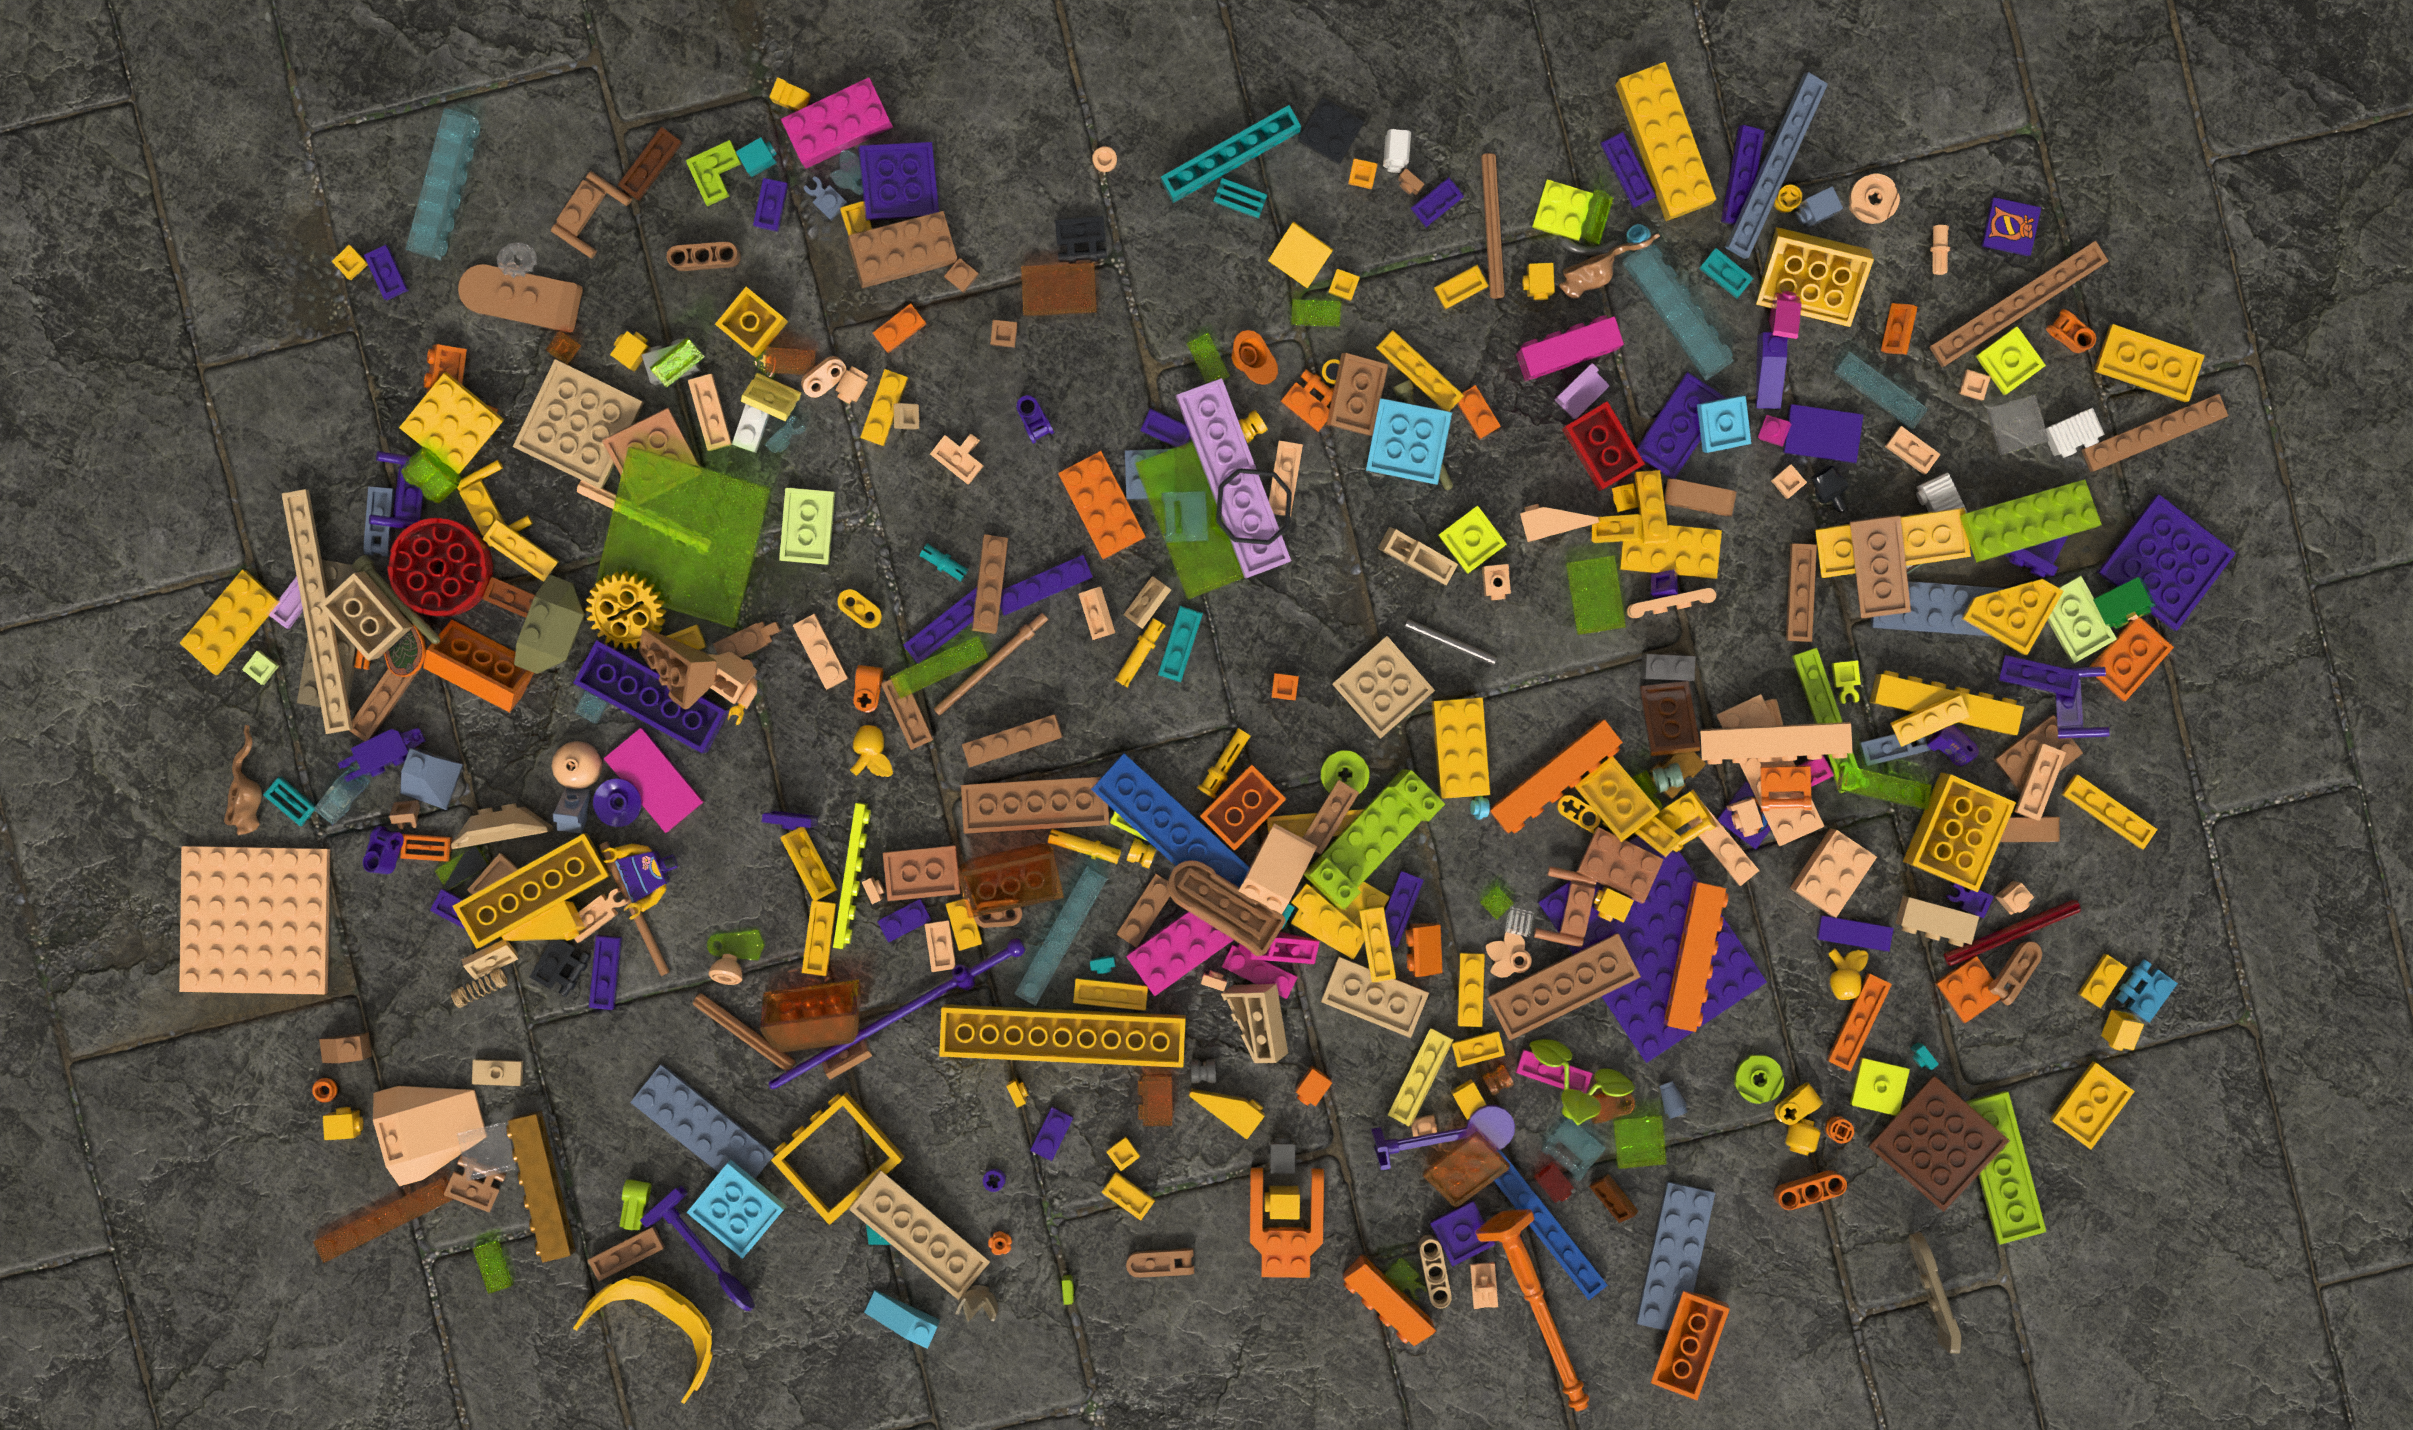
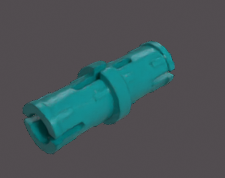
M929 543L925 545V550L932 555L922 550L919 555L920 557L937 566V570L940 572L945 571L959 582L964 579L963 575L958 573L957 570L966 575L969 570L968 568L952 560L951 555L941 553Z

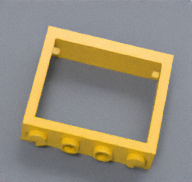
M847 1092L842 1096L839 1093L828 1102L830 1107L824 1112L821 1109L818 1110L810 1118L812 1123L806 1128L803 1126L799 1127L792 1134L794 1139L789 1144L785 1142L780 1144L774 1150L776 1155L771 1159L829 1225L848 1209L879 1170L887 1174L904 1158V1155ZM844 1106L889 1158L829 1210L784 1158L838 1109Z

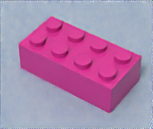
M870 78L864 79L781 119L796 153L806 169L893 128Z
M1603 315L1593 319L1588 326L1580 323L1570 327L1565 334L1561 335V332L1557 331L1546 335V338L1543 339L1544 341L1538 342L1537 339H1533L1523 343L1516 356L1525 382L1617 351L1624 343L1615 316L1608 319L1607 315Z
M1186 911L1137 946V948L1127 953L1126 957L1152 994L1156 996L1234 939L1189 911Z

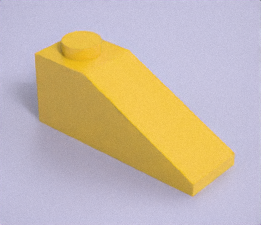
M563 901L502 935V938L506 941L559 939L568 941L579 936V931L586 927L574 903Z
M1193 1088L1189 1091V1096L1245 1139L1249 1138L1265 1117L1264 1112L1261 1111L1263 1107L1253 1099L1249 1102L1245 1098Z

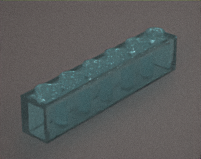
M444 108L406 250L411 253L441 261L442 256L447 252L448 242H446L448 232H451L454 226V218L452 217L454 210L460 204L461 196L459 192L461 185H464L467 179L466 166L472 160L474 152L472 148L473 141L480 132L479 120L472 115Z
M1650 244L1643 249L1637 250L1627 257L1622 264L1702 377L1707 381L1734 362L1731 358L1733 356L1732 351L1726 344H1721L1717 338L1719 334L1715 327L1711 324L1708 325L1704 320L1705 314L1697 304L1694 306L1689 299L1691 294L1684 285L1680 286L1675 279L1677 275L1670 265L1666 266L1662 261L1663 255L1656 245L1652 246Z
M1089 865L1086 866L1017 988L1015 995L1036 1006L1108 879L1107 875Z

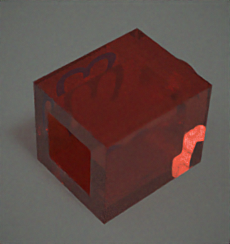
M1553 1161L1534 1176L1555 1203L1559 1200L1563 1202L1572 1194L1571 1190L1574 1187Z

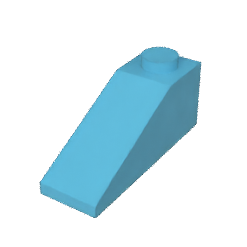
M874 1290L864 1312L905 1339L927 1349L940 1322V1319L877 1290Z

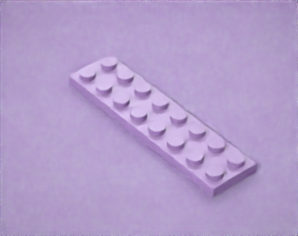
M1222 378L1176 395L1216 504L1220 483L1234 471L1240 468L1257 470ZM1240 473L1223 487L1221 517L1223 523L1235 537L1268 540L1279 531L1259 475ZM1282 535L1269 545L1239 543L1230 539L1245 579L1291 562Z

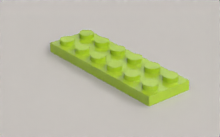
M2086 480L1960 516L1976 563L2102 525Z
M2002 1091L1966 1101L2010 1140L1979 1174L1997 1243L2001 1245L2046 1232L2009 1092Z

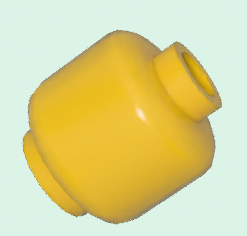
M1801 1119L1796 1124L1789 1125L1785 1143L1790 1146V1151L1807 1156L1809 1152L1816 1151L1820 1130L1813 1127V1121Z

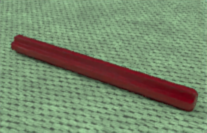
M2077 900L2068 901L1972 942V945L1965 944L1963 947L1948 951L1943 955L1947 965L1952 966L2081 911L2080 904Z

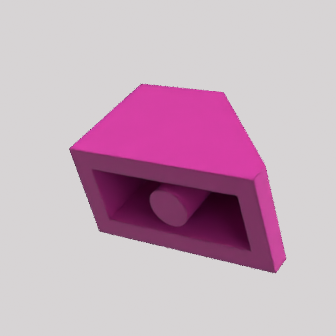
M1783 291L1782 294L1775 293L1769 317L1773 335L1798 338L1802 303L1796 293L1790 291Z

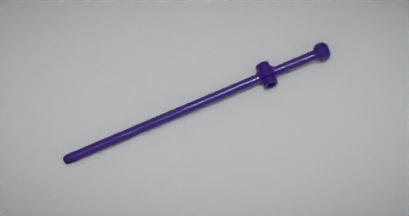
M1014 938L1008 942L1007 948L971 968L964 965L955 966L952 970V979L772 1079L769 1082V1087L771 1089L780 1087L957 986L964 990H970L975 985V976L1011 956H1022L1026 950L1024 944L1020 939Z

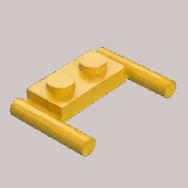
M499 460L455 482L482 536L486 535L496 519L505 523L482 481L485 477L503 468ZM527 515L510 524L509 527L518 532L533 524V522Z

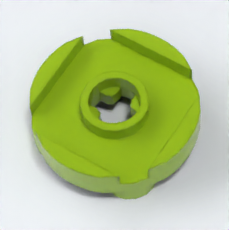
M1347 750L1337 751L1328 756L1321 768V781L1325 789L1330 793L1338 780L1342 781V777L1338 776V772H1342L1343 768H1348V772L1352 773V777L1347 778V781L1343 783L1360 794L1366 788L1369 781V768L1364 759L1357 753Z
M1749 1055L1739 1063L1735 1070V1087L1742 1097L1752 1103L1761 1104L1769 1100L1772 1101L1779 1096L1783 1089L1784 1076L1781 1067L1774 1059L1766 1055ZM1764 1073L1762 1077L1765 1079V1082H1759L1758 1085H1755L1754 1075Z

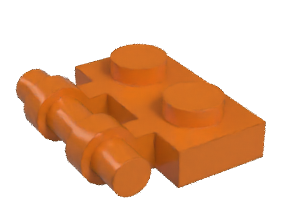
M1306 369L1301 378L1308 382L1307 385L1303 388L1296 382L1281 400V403L1319 432L1327 422L1330 410L1327 408V405L1332 401L1334 388L1330 389L1320 380V376L1316 373L1313 375ZM1313 388L1325 396L1321 402L1310 394Z

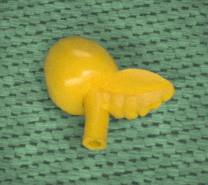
M872 725L861 726L854 737L853 749L857 754L861 755L850 769L855 776L866 765L870 772L877 776L889 777L893 774L890 761L885 755L881 754L884 748V736L882 730Z
M1836 948L1832 949L1828 955L1838 970L1830 975L1829 983L1835 997L1840 1000L1856 998L1861 991V976L1859 972L1867 964L1868 953L1864 950H1856L1847 953L1843 958Z

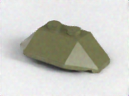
M549 574L534 596L517 640L515 666L539 674L568 659L585 615L573 583Z

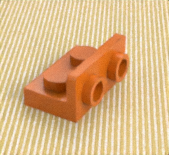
M436 344L432 346V349L428 350L427 363L430 364L429 373H426L424 377V387L427 388L426 393L430 391L445 372L462 384L467 349Z

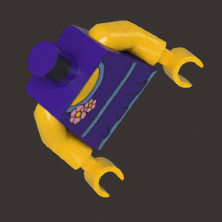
M628 844L616 847L615 849L605 848L601 853L609 851L611 858L604 862L610 863L615 861L632 903L624 908V911L628 908H633L635 915L629 919H634L641 911L643 912L659 902L666 892V884L670 882L667 872L678 868L677 860L673 854L661 859L657 850L652 851L648 846Z

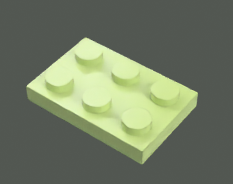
M785 488L780 561L829 565L835 492Z
M2078 576L2058 587L2064 592L2047 621L2071 663H2076L2117 640L2111 628L2105 625L2093 601L2094 598L2082 576Z

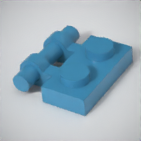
M2143 959L2139 966L2133 968L2131 971L2133 974L2126 984L2123 983L2120 986V992L2115 999L2124 1004L2128 997L2131 998L2132 1001L2127 1008L2150 1023L2178 983L2156 968L2149 975L2147 971L2152 964ZM2140 980H2143L2145 983L2136 993L2134 991Z

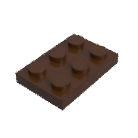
M1689 681L1640 686L1639 691L1650 755L1700 751Z

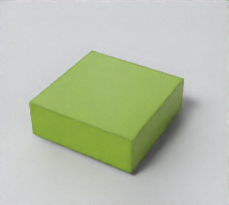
M1063 1275L1062 1277L1064 1305L1074 1302L1073 1276Z

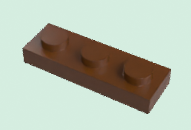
M661 127L619 182L618 186L640 201L683 143Z

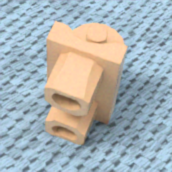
M1495 1263L1470 1264L1473 1308L1498 1307Z

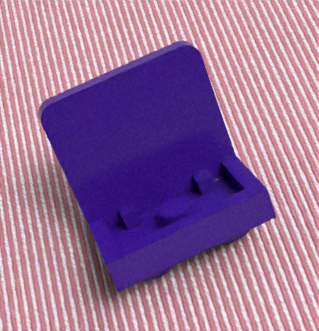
M2068 536L2004 555L2010 558L2009 561L2011 563L2031 569L2030 572L2037 577L2054 576L2058 567L2053 564Z

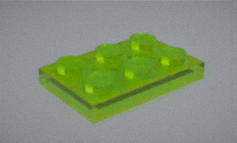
M1615 555L1565 563L1576 634L1581 635L1625 628L1626 624Z

